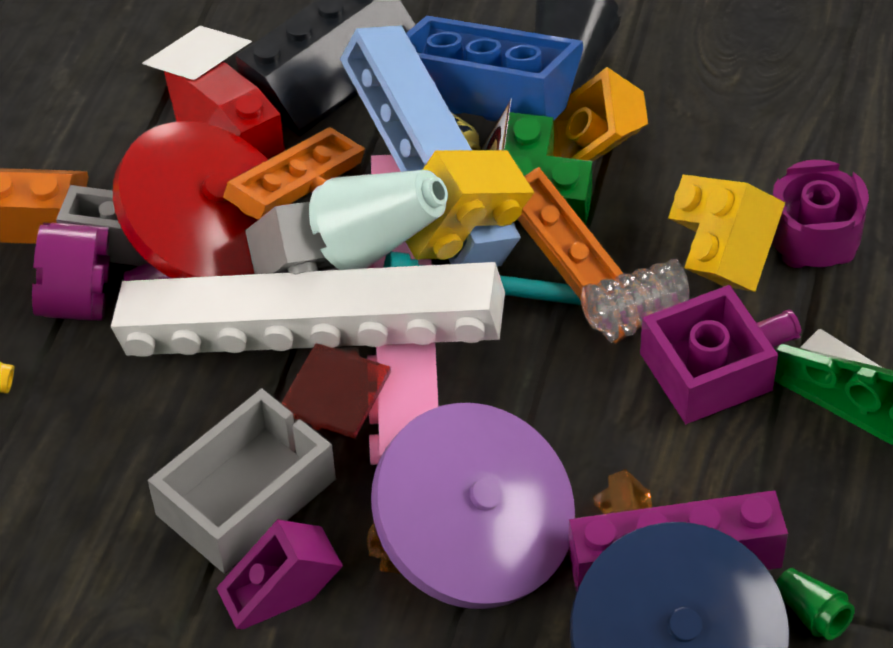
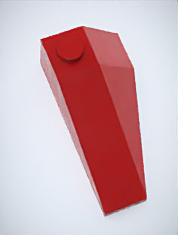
M224 61L195 80L164 71L176 122H200L230 131L253 145L267 159L285 151L280 113L257 86Z

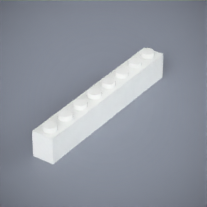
M496 262L310 271L296 275L290 272L122 281L111 328L127 356L135 355L140 357L152 354L181 353L192 355L199 352L226 351L238 353L246 350L270 349L285 351L293 348L319 347L332 349L340 346L367 345L379 347L387 344L415 343L427 345L434 342L463 341L475 343L481 340H500L505 291Z

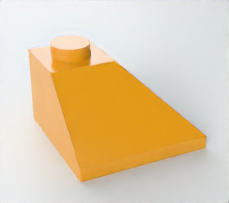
M606 67L570 94L566 109L554 120L555 148L553 156L593 162L632 135L637 134L648 124L644 92Z

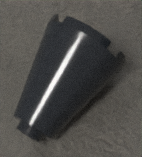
M614 0L536 1L535 33L583 41V52L571 93L586 83L619 28L621 16L618 17L619 7Z

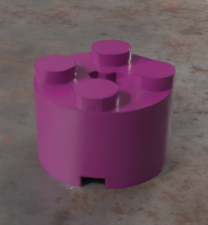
M806 160L792 165L787 169L785 176L780 180L779 178L777 179L773 188V196L785 202L772 244L782 254L781 257L785 264L793 268L803 266L827 267L839 263H849L854 259L861 243L869 201L867 187L856 173L853 172L851 177L839 170L840 164L832 161Z
M43 223V225H40L33 268H37L36 284H32V307L35 316L103 321L105 311V293H102L103 283H108L110 276V256L107 255L109 247L108 227L64 223Z

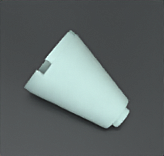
M429 170L331 178L323 185L317 186L312 192L309 203L310 226L313 235L321 233L327 247L320 250L324 257L337 269H366L442 216L446 209L448 191L444 182Z

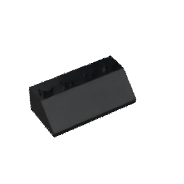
M316 0L236 55L238 73L260 89L280 113L281 123L301 136L358 95L355 86L340 61L356 28L402 25L407 33L415 26V23L400 0Z

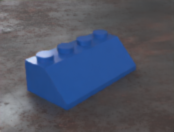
M425 16L406 33L450 112L453 114L467 113L483 116L489 121H498L510 99V112L554 117L555 120L567 107L583 52V41L433 16Z

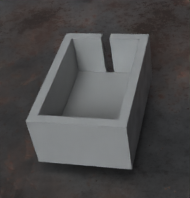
M261 388L148 479L155 513L225 574L250 551L277 519L289 520L336 480L332 444L301 419L294 423L293 413Z

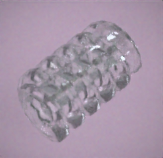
M670 259L666 264L656 263L649 269L639 268L632 275L623 273L614 280L603 279L597 285H585L581 293V306L589 325L594 330L602 331L605 338L613 342L619 338V327L626 336H632L636 333L637 324L642 329V317L689 300V283L680 262L677 259Z

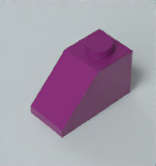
M277 519L216 589L237 629H246L311 601L343 565L321 526Z

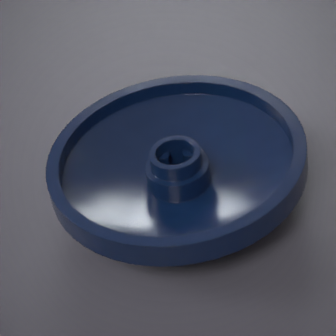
M664 522L648 525L622 536L607 547L593 562L583 577L573 602L570 617L571 648H788L789 626L785 604L777 584L765 565L746 546L733 537L704 525L686 522Z

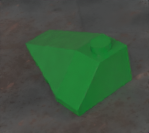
M781 344L777 348L778 359L775 382L893 445V370Z

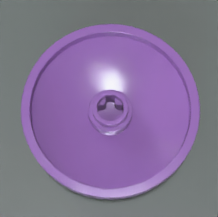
M453 403L439 406L417 416L386 447L378 462L372 483L371 503L373 520L385 552L408 581L424 593L444 603L469 609H488L516 602L545 583L558 569L569 549V519L575 518L572 487L564 466L553 448L533 427L502 409L478 403Z

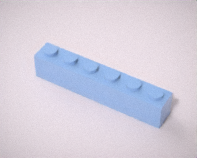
M402 25L356 28L340 61L400 171L422 170L435 150H472ZM514 223L506 226H475L463 242L462 249L452 258L448 259L451 264L496 262L497 267L502 266L521 236Z

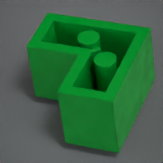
M509 112L504 150L509 152L524 176L540 167L586 225L592 196V161L553 156L555 148L554 117Z

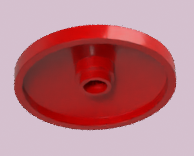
M180 121L154 127L143 133L131 144L116 170L112 191L118 222L136 251L153 267L172 279L254 274L245 230L258 221V219L244 214L239 207L223 198L228 181L264 163L268 159L243 138L210 124Z

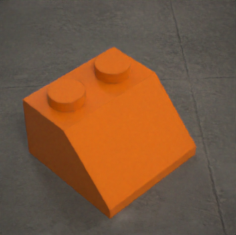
M0 168V242L36 244L40 225H43V223H57V216L70 185L87 187L88 172Z

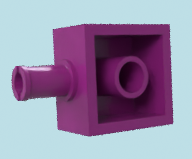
M727 285L642 317L640 354L684 423L688 424L773 391L778 354L773 347L801 338V326L798 318L790 309L756 323L732 287Z

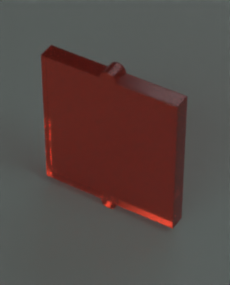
M316 343L281 404L293 413L294 419H301L303 422L312 424L314 430L325 428L356 438L387 381L391 368L390 366L359 357L356 351L346 353Z

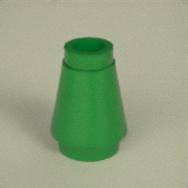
M795 568L785 570L777 579L776 584L783 601L813 636H823L827 640H833L840 636L851 623L855 608L848 602V595L845 592L803 572H799Z

